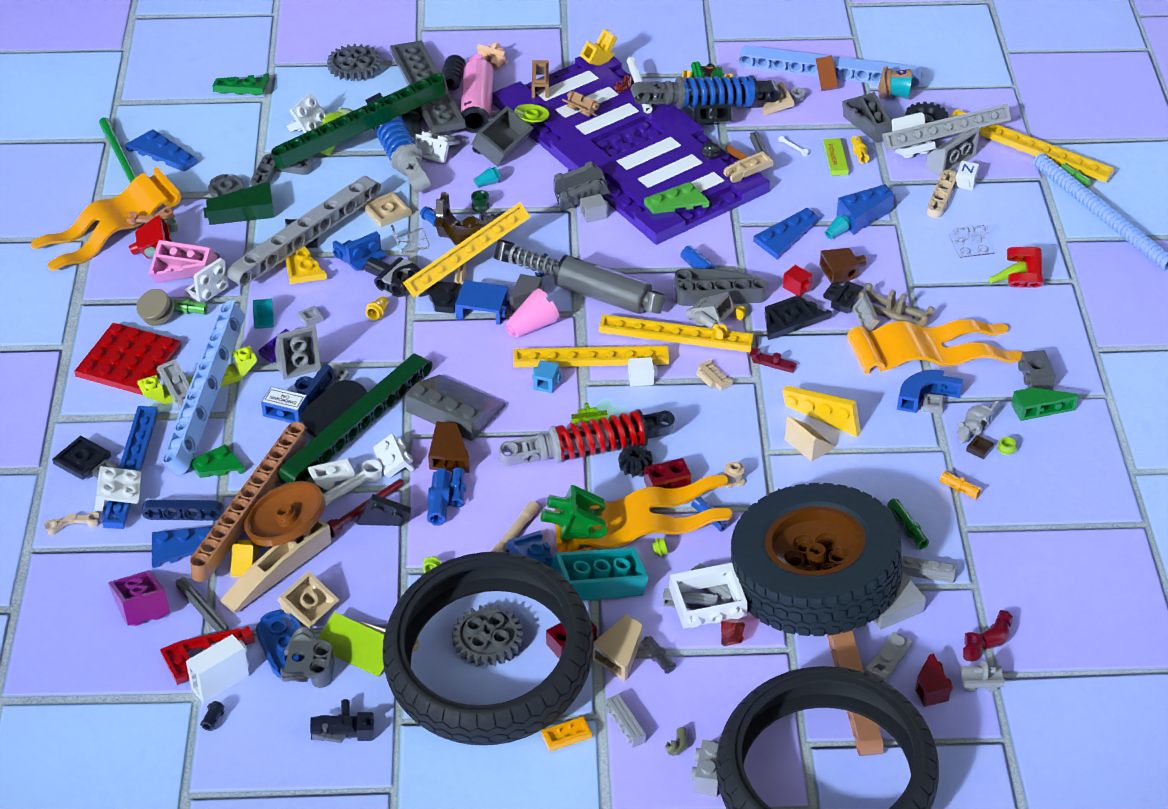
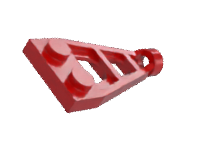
M249 626L242 629L237 628L185 639L161 648V656L176 684L179 685L190 680L186 663L190 659L187 654L190 650L197 648L207 649L211 647L212 643L219 642L232 634L238 641H243L245 646L252 644L255 640Z

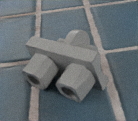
M981 660L980 666H961L960 671L966 692H975L977 688H986L989 692L997 691L999 687L1005 686L1001 665L988 666L986 660Z

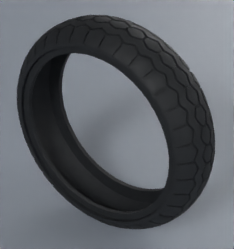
M508 552L467 554L432 568L418 578L401 596L390 615L384 634V671L389 687L399 705L416 723L429 732L444 739L468 745L484 746L510 743L543 730L557 720L575 701L587 680L591 668L594 650L593 629L587 609L577 591L562 575L546 564L530 557ZM502 591L527 596L548 608L563 625L567 633L566 643L555 668L547 678L531 691L506 702L491 705H468L448 700L428 689L411 669L413 648L424 626L441 609L469 595Z
M815 666L792 670L775 676L756 687L737 705L722 731L716 756V775L720 794L726 809H772L757 795L746 776L744 762L747 753L756 738L772 723L794 712L813 708H834L859 714L877 723L895 739L907 759L911 778L902 795L889 809H931L936 797L939 782V761L936 745L927 723L916 707L897 689L861 671L843 667Z

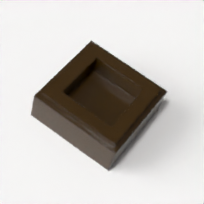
M976 435L968 444L966 452L984 460L994 448V443Z

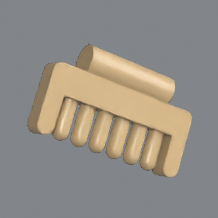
M712 360L698 364L696 375L711 389L716 387L722 391L733 385V380L727 378L723 372L718 370L712 364Z

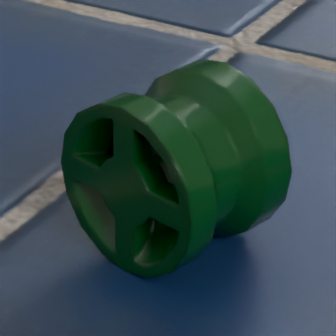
M483 190L474 191L471 194L472 210L475 212L487 211L489 209L488 192Z

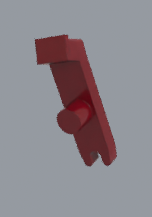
M752 348L749 357L752 358L755 364L794 373L797 365L793 361L782 359L780 353H773L772 356L761 353L760 348Z

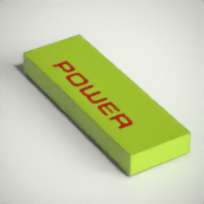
M823 139V147L830 175H848L849 170L841 139Z

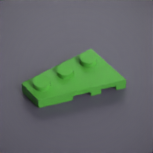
M691 182L646 197L644 198V204L653 214L672 212L676 208L685 207L686 210L693 209V206L702 205L703 208L709 207V200Z

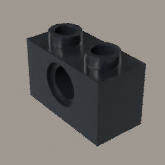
M731 104L697 105L694 108L695 122L699 125L730 124L732 121Z

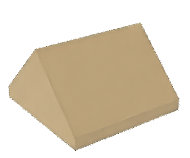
M790 416L786 419L785 440L811 462L835 447L807 423Z

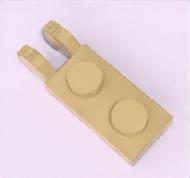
M762 151L726 167L723 174L726 177H730L732 182H739L743 177L772 167L774 161Z

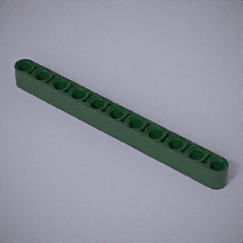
M442 73L432 74L275 146L271 150V154L276 167L279 169L287 168L444 96L448 92L444 75Z
M416 353L408 357L284 463L279 471V478L288 483L306 481L310 478L311 474L308 471V467L328 463L405 396L416 383L422 381L431 372L432 361Z

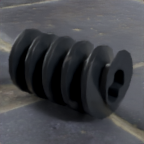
M459 55L448 56L442 69L448 90L458 89L463 77L466 62Z

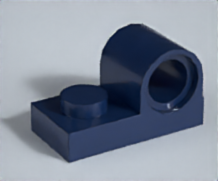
M324 364L314 378L309 376L300 377L296 380L294 387L297 393L308 396V404H310L332 385L336 376L332 367Z

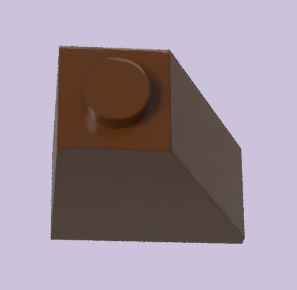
M436 421L428 454L429 470L443 468L446 471L452 472L454 468H462L465 473L470 472L469 454L457 423Z

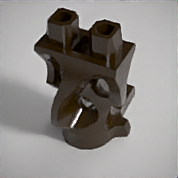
M441 192L440 199H436L435 227L439 237L451 239L454 245L460 244L494 220V216H488L484 221L474 216H468L464 220L459 221L450 212L448 193Z

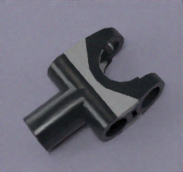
M370 257L365 264V271L377 276L374 279L376 287L396 297H402L407 293V288L403 282L415 275L414 271L417 273L421 270L416 264L401 257H398L391 264Z

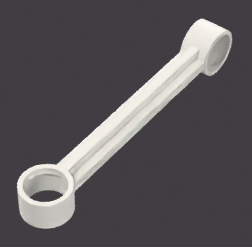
M374 459L363 462L361 466L362 471L355 474L354 478L343 481L323 494L325 506L366 481H379L382 478V464ZM368 470H377L375 472H367Z

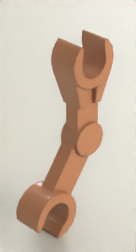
M168 206L157 212V214L147 216L138 215L132 211L129 212L130 218L126 217L128 224L134 225L138 222L146 223L157 215H160L163 220L173 219L175 215L171 206Z

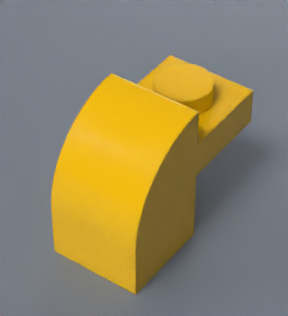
M603 29L597 43L587 41L580 56L590 64L602 65L610 61L615 53L611 50L618 37L609 30Z

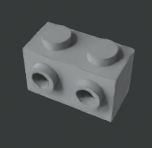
M702 739L701 748H696L694 762L698 763L697 767H692L690 780L694 781V793L717 797L719 788L716 775V756L719 744L717 741Z

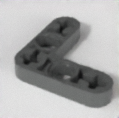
M266 154L251 178V185L271 182L276 171L308 175L313 170L312 162L309 159H304L287 168L279 169L275 165L272 154Z

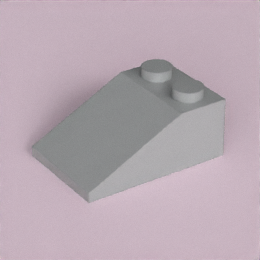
M315 324L277 334L275 355L277 367L283 380L321 369Z

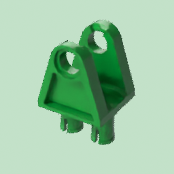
M570 485L565 497L549 494L547 508L560 510L553 511L543 508L540 521L557 524L560 527V539L601 538L607 534L606 521L597 517L602 515V512L605 510L603 498L575 485ZM593 505L600 506L598 509H591L590 507ZM598 525L601 526L602 529H593L591 527Z

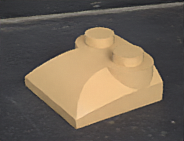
M307 571L277 601L286 614L291 613L310 629L339 602V599L310 571Z

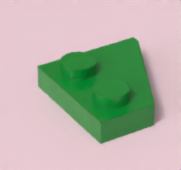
M226 444L193 458L190 464L199 478L214 475L225 476L226 472L238 471V474L245 473L244 466Z

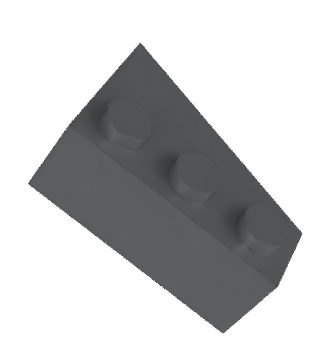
M875 92L842 101L843 117L876 143L883 141L882 134L892 132V122Z

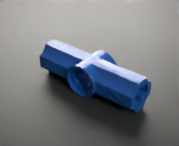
M438 468L437 471L433 472L432 485L428 489L427 522L435 526H440L445 522L447 506L449 507L450 505L449 487L451 473L443 468Z

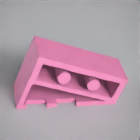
M159 240L149 275L156 283L194 277L197 272L216 261L218 256L209 247Z

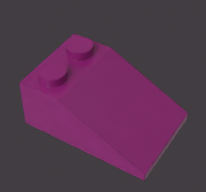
M150 570L108 582L121 616L127 626H138L143 621L150 619L158 620L170 613L165 589Z

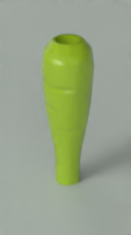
M1022 261L1010 265L996 275L989 277V283L993 284L998 281L1008 280V275L1011 273H1026V262Z

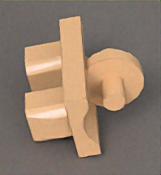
M494 42L493 45L488 46L478 44V54H482L486 61H490L494 69L498 70L501 65H507L508 60L505 58L504 49L500 48V43Z

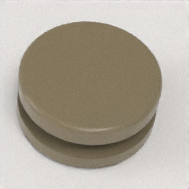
M151 289L139 298L136 311L148 325L158 326L170 319L175 306L173 300L164 290Z

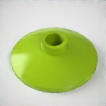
M523 104L515 108V113L529 124L545 121L549 117L548 110L539 105Z

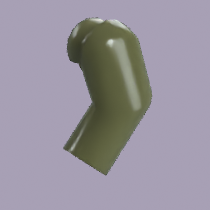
M685 727L676 729V741L671 740V744L669 742L666 743L665 749L669 755L677 756L687 749L688 731Z

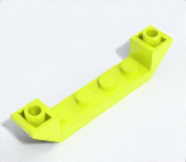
M250 346L233 351V363L227 366L220 387L241 381L256 363L257 358ZM157 375L137 381L145 397L163 404L174 402L166 385H161ZM193 376L186 378L189 384H191Z

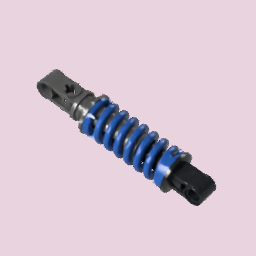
M754 75L740 76L738 78L735 76L730 78L715 76L712 79L710 77H704L703 79L695 77L693 79L692 77L677 76L675 82L670 80L665 82H636L631 86V92L637 104L671 105L675 103L678 109L690 108V105L692 108H695L698 103L699 105H706L707 103L708 105H715V103L719 105L724 104V102L725 104H731V106L734 103L735 107H740L742 103V107L754 108L756 102L773 103L781 97L775 81H756Z

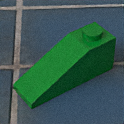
M1033 387L1020 389L1013 392L1011 406L1020 421L1075 411L1078 394Z

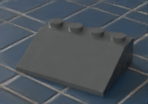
M440 374L416 383L405 394L406 412L435 425L436 421L457 423L461 436L470 441H473L505 406V403Z

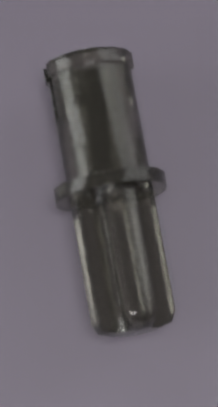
M652 636L644 637L641 644L651 655V660L657 662L665 674L671 673L676 668V663L666 654V649L660 647Z

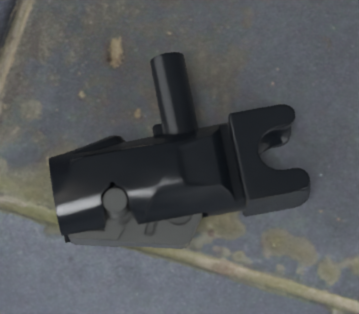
M348 699L341 700V715L310 717L311 740L342 743L345 738H357V741L374 740V713L357 712V716H350V700Z

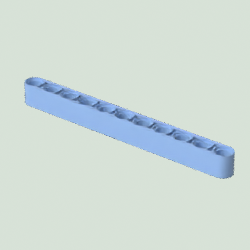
M744 46L741 49L738 61L742 67L818 76L816 58L828 55ZM832 56L837 79L879 84L883 67L888 66V68H892V71L910 68L912 72L910 88H916L920 83L921 70L916 66Z

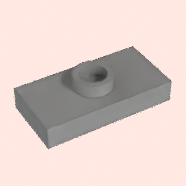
M862 295L852 309L860 326L865 327L867 332H870L880 320L869 297Z

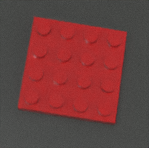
M113 322L74 370L75 377L143 395L137 381L155 375L159 377L160 374L157 367L172 360L182 346L181 340Z

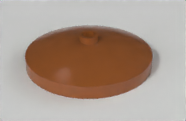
M298 481L284 484L266 493L250 508L244 521V529L250 540L260 546L270 547L288 543L305 534L317 523L325 509V497L320 488L311 482Z

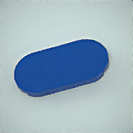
M283 610L266 613L256 625L257 638L272 672L279 678H281V667H285L287 655H284L285 648L295 630L301 627L299 620L291 613L286 614ZM299 654L294 656L292 660L300 662L305 656Z

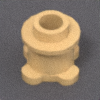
M729 462L725 465L722 475L728 478L727 488L744 486L745 480L742 479L744 466L741 463Z

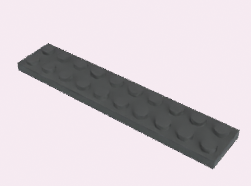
M422 40L390 45V52L407 85H411L432 74L439 73ZM449 90L444 96L419 107L432 134L466 128L465 120Z

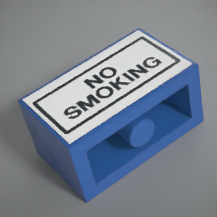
M270 387L261 401L264 417L289 423H301L303 410L309 405L307 395L276 387Z

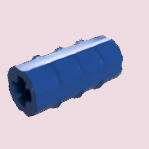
M691 245L686 246L680 253V257L692 268L715 269V266Z

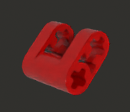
M1010 247L1006 250L1008 261L1026 262V273L1009 274L1008 286L1038 288L1044 285L1041 248Z

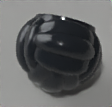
M713 141L706 142L701 148V153L708 160L716 159L720 154V146Z

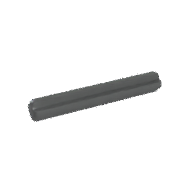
M180 577V579L175 581L176 587L217 633L229 630L226 622L185 577Z

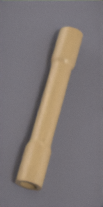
M529 501L517 520L490 552L507 551V541L516 538L527 522L539 510L540 506L537 502Z

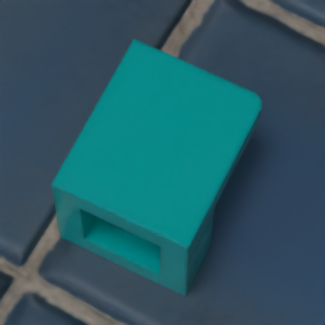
M272 298L253 300L255 329L274 327Z

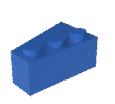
M884 184L838 197L836 215H845L850 220L849 230L855 235L862 227H868L869 223L873 220L877 221L892 212L894 193Z

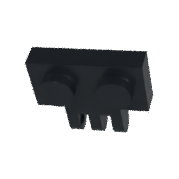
M846 281L843 286L831 283L824 292L823 297L831 301L830 308L848 314L859 299V292L864 290V286L850 281Z

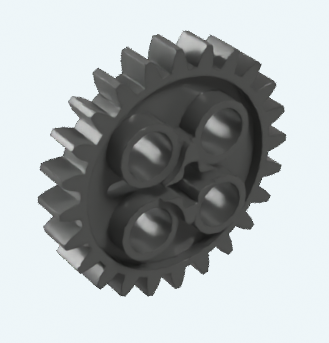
M355 43L353 46L347 44V47L335 48V52L331 51V55H328L327 67L330 74H334V77L339 76L340 80L346 78V81L349 79L355 81L357 78L361 81L363 77L368 79V75L373 77V73H378L381 66V57L378 51H374V48L369 49V45L363 47L362 44L356 46Z
M488 604L486 609L479 605L478 611L470 608L471 614L464 612L463 619L457 618V624L453 625L454 631H452L453 647H455L456 654L460 653L461 659L467 657L469 664L474 660L476 661V666H479L481 662H484L485 667H488L489 662L497 666V661L499 660L504 664L505 657L513 659L512 653L518 654V647H522V624H520L519 618H514V612L508 614L507 608L499 611V605L495 609H491L490 604Z

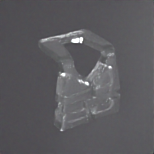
M393 224L391 225L394 240L401 254L418 252V250L423 251L430 248L424 228L421 227L415 229V231L397 236ZM399 242H405L407 244L401 249Z

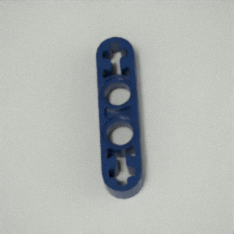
M147 500L143 503L141 514L148 520L216 521L223 514L224 506L221 502L215 500ZM168 508H173V509H176L177 511H176V512H171V511H169V510H167V509H168ZM188 509H196L198 512H191Z

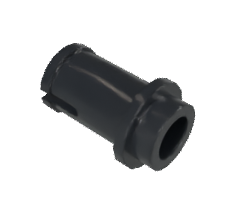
M218 701L208 704V711L200 722V726L207 731L214 730L219 717L225 712L224 705Z

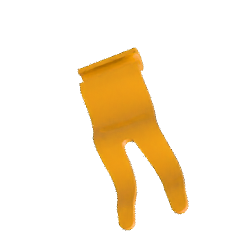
M155 167L153 168L154 174L151 177H148L145 173L140 174L118 196L111 199L98 200L88 205L69 229L61 233L42 235L31 241V247L38 249L49 244L72 242L81 237L92 223L98 220L100 222L82 248L56 257L47 266L49 270L55 271L66 265L84 263L92 259L101 250L113 233L123 229H132L144 223L128 224L126 217L130 218L129 212L134 211L138 215L145 216L153 215L162 204L166 207L176 206L181 200V193L161 170Z
M971 319L955 320L930 328L920 327L911 322L895 321L870 332H867L865 327L857 326L852 328L847 334V339L865 374H870V369L874 366H877L879 371L882 372L912 360H927L941 366H954L977 358H993L1006 363H1014L1021 360L1022 355L1021 351H1003L985 343L972 342L953 347L942 346V343L966 333L978 332L996 336L1005 334L1009 330L1008 325L1004 323L985 324Z
M725 475L707 476L688 486L674 489L646 487L636 490L617 501L605 502V510L602 512V515L597 516L604 519L607 523V534L605 536L592 539L564 540L560 539V527L555 524L556 547L558 549L565 546L567 550H577L579 544L602 549H612L624 546L646 534H684L695 531L711 522L729 520L732 518V510L729 508H712L693 516L680 518L650 512L651 508L654 507L667 508L686 504L708 490L726 486L728 478ZM593 505V506H591L590 508H591V509H598V508H600V506H598V505ZM598 525L591 527L593 529H602V527Z

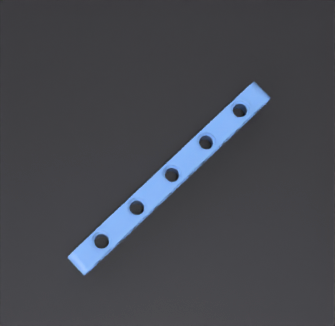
M233 300L225 302L219 310L163 456V462L176 475L185 473L191 464L245 319V313Z

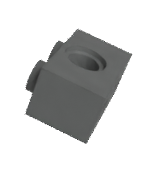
M1045 350L1022 352L1021 360L1018 361V369L1023 374L1024 384L1028 388L1053 390L1056 375Z

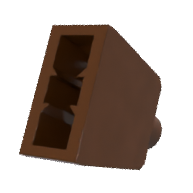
M850 248L820 251L819 265L830 283L842 284L856 279L859 276V268L866 266L867 263L864 255L855 257Z

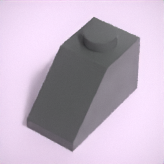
M525 274L519 275L510 295V312H515L534 290L541 289L544 291L545 287L542 285V277Z

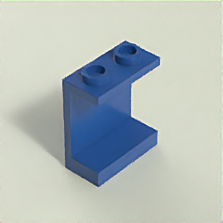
M464 280L455 303L456 319H463L467 309L496 313V324L500 325L502 318L506 317L507 305L510 306L511 294H509L508 286Z

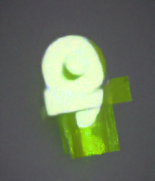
M588 402L584 403V409H577V414H571L570 423H574L577 426L579 421L588 423L590 419H595L598 422L600 417L607 418V410L597 411V407L590 408Z

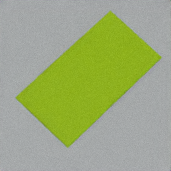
M333 612L317 639L327 641L332 645L334 657L379 677L384 669V634Z

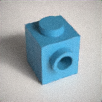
M540 360L538 366L534 367L532 372L534 390L553 393L556 384L560 383L562 373L559 372L558 363Z

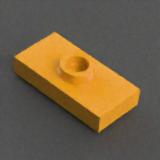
M584 716L543 729L541 730V736L551 752L592 738V731Z

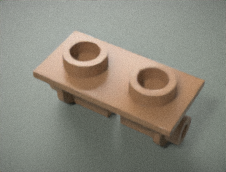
M575 91L568 93V100L562 99V101L568 103L567 107L575 111L579 108L581 109L580 113L588 117L591 114L597 117V114L594 113L599 107L596 100L585 97L582 102L584 96Z

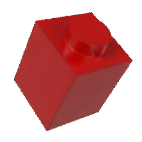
M795 264L784 273L782 288L801 297L812 289L813 274Z

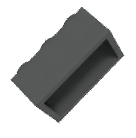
M506 106L477 132L471 145L498 167L527 140L533 127Z

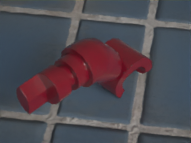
M1000 610L995 623L986 631L980 634L974 632L965 633L964 660L970 662L977 661L982 657L983 648L991 649L1002 646L1010 636L1009 629L1013 616L1008 611Z

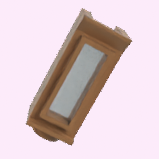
M532 60V98H535V87H545V98H549V60Z

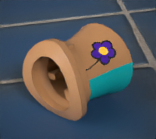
M884 66L878 84L879 97L886 99L887 95H893L908 99L912 79L911 69L892 71V68Z

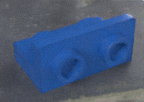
M377 231L345 245L346 262L355 271L365 268L366 261L370 257L379 260L387 258V254L381 249L380 234Z

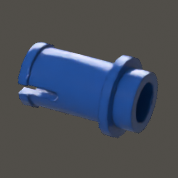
M423 207L420 211L421 218L427 220L435 227L436 214L431 207Z

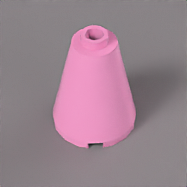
M534 290L508 319L505 328L510 336L520 337L559 320L560 315L553 301L549 302L546 299L548 295L543 290Z

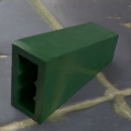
M264 182L207 199V207L203 208L204 218H208L209 225L274 218L270 182Z

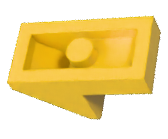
M238 540L237 544H233L231 577H241L257 561L260 545L253 543L251 540Z

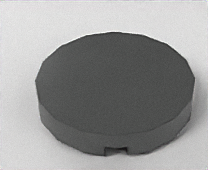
M218 175L212 178L208 185L209 194L213 198L244 189V182L237 175Z

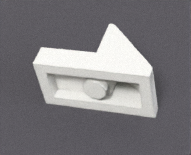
M348 459L308 467V471L315 484L327 491L334 488L335 482L354 478L355 473Z

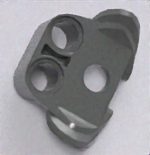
M301 626L297 628L284 651V655H287L285 667H281L282 682H308V679L311 678L313 686L324 688L332 680L335 665L332 645L327 641L316 639L314 633L308 627ZM299 654L305 656L300 662L292 660L294 656Z

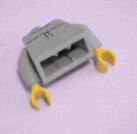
M724 292L700 299L693 307L686 310V316L689 320L694 319L697 326L705 325L711 330H716L715 337L723 339V335L727 336V326L719 323L732 311H735L734 318L742 320L745 317L746 309L743 306H734L735 303L732 302L729 292Z

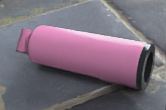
M482 54L472 56L464 67L460 113L466 125V128L463 129L470 133H477L490 121L494 70Z

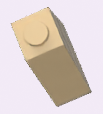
M625 614L594 642L592 660L623 681H626L642 641L643 625L637 619H633Z

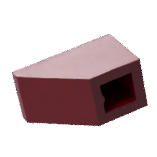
M934 653L929 654L918 674L915 691L924 707L949 701L950 693L953 690L951 680L945 676L943 665L940 661H937Z

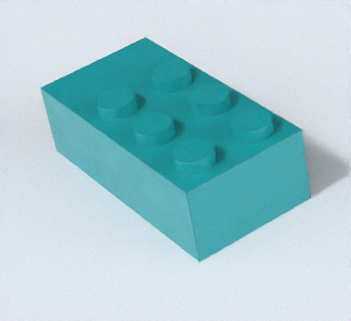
M635 547L555 553L551 566L552 569L557 571L572 585L582 601L643 596L649 579Z

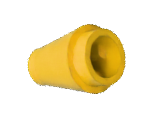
M380 296L366 306L367 317L371 320L381 319L389 304V300L385 296Z

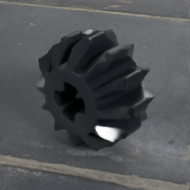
M631 444L628 448L623 447L622 452L618 456L620 470L625 475L631 474L632 478L635 475L641 477L644 474V467L653 465L651 451H647L646 446L640 447L639 444L634 447Z

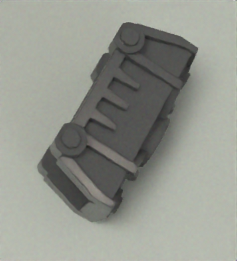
M592 161L570 172L554 175L553 190L561 212L564 209L574 208L575 205L580 204V198L601 194V196L607 193L610 194L602 170Z

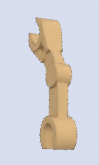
M90 512L87 515L70 513L62 519L46 521L44 527L48 531V535H55L64 526L69 524L87 523L90 527H97V520H100L97 512Z

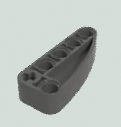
M678 269L674 276L675 299L677 304L681 306H694L702 298L729 292L732 302L735 304L762 303L767 300L768 281L750 274L727 270Z

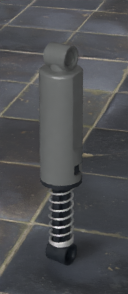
M501 239L497 241L494 259L513 265L518 264L519 267L524 266L525 269L531 268L532 271L537 270L540 274L544 272L546 276L551 275L554 278L555 286L637 314H642L645 310L656 314H661L666 295L652 290V285L649 282L567 254L558 262L557 258L544 257L543 253L538 255L537 251L532 253L530 249L526 251L524 247L520 248L519 245Z

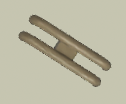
M867 283L865 285V292L861 291L858 295L860 299L862 295L867 294L871 300L886 305V308L871 303L876 313L896 321L911 322L920 327L927 324L928 319L933 316L935 311L933 306H929L926 312L907 306V295L904 293L901 294L899 301L896 302V290L893 289L890 290L887 298L878 295L873 291L871 283ZM904 312L909 315L920 318V320H915L902 314Z

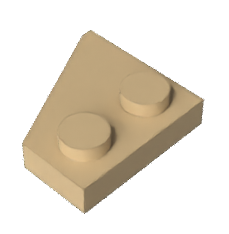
M783 82L776 83L781 93L780 99L773 103L764 102V107H762L763 116L794 106V100Z

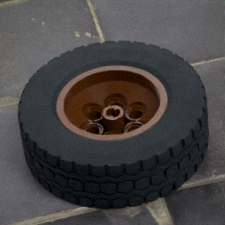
M804 483L795 485V487H785L780 491L777 490L770 493L769 496L762 497L757 503H753L748 508V511L741 515L733 530L731 560L736 577L739 579L747 600V611H750V614L756 619H760V622L767 626L771 625L776 630H784L785 633L794 635L797 633L801 636H824V634L830 636L839 634V632L852 631L855 627L859 628L866 625V622L870 623L878 617V614L881 615L887 610V606L891 605L899 591L902 580V549L898 524L890 510L885 505H882V502L875 497L872 498V495L864 491L860 492L859 489L848 488L840 484L834 485V483H809L807 485Z

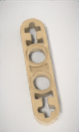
M944 170L941 173L928 203L927 214L930 217L938 218L943 215L955 187L957 176L955 171Z

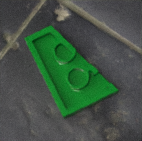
M269 73L263 74V77L254 78V75H248L244 79H239L236 76L216 78L212 85L213 92L220 94L261 95L264 93L270 80Z

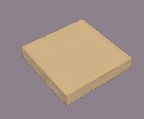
M394 192L373 199L362 206L363 210L380 228L412 215V210Z

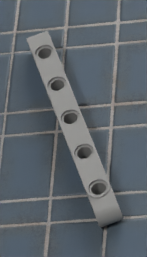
M362 176L355 182L347 185L231 264L226 272L227 278L240 286L249 284L376 197L381 190V184L368 176Z

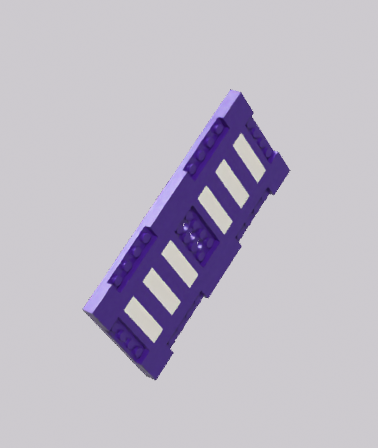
M579 56L575 58V64L549 74V98H545V87H535V98H532V82L524 85L521 81L492 93L493 104L500 111L508 106L515 112V108L523 104H535L547 109L549 112L548 119L530 124L533 130L529 136L570 171L583 167L590 161L596 164L602 170L610 194L602 195L603 199L655 245L769 193L770 181L759 172L743 177L741 181L735 183L730 180V177H726L723 174L725 168L734 164L737 160L721 147L720 154L716 159L708 160L704 158L701 148L706 142L712 140L704 135V128L678 109L673 103L671 105L651 104L652 111L645 113L642 104H637L632 95L631 86L634 84L632 76L622 69V63L614 56L610 61L602 65L590 64ZM575 91L584 96L582 102L585 97L596 100L599 104L598 109L594 111L597 117L592 114L588 117L580 113L581 109L579 108L575 111L567 107L568 103L562 101V99L568 100V93ZM691 182L709 200V207L703 208L702 205H698L688 210L682 207L676 208L672 212L653 214L644 204V198Z

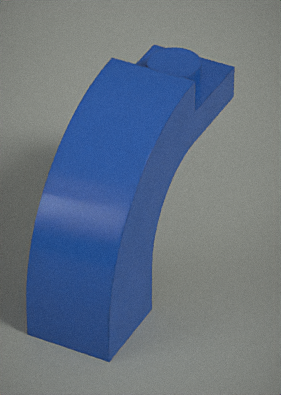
M925 370L908 377L900 388L897 410L917 413L918 403L924 397V393L960 398L963 379L944 376V370Z

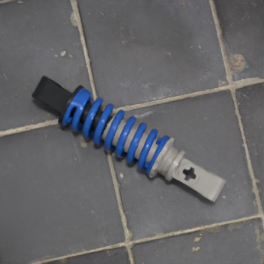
M379 92L369 97L365 101L367 104H369L373 101L382 98L383 96ZM401 115L372 128L386 155L389 157L391 166L402 175L408 177L416 194L432 186L427 175L422 170L423 153L414 141Z

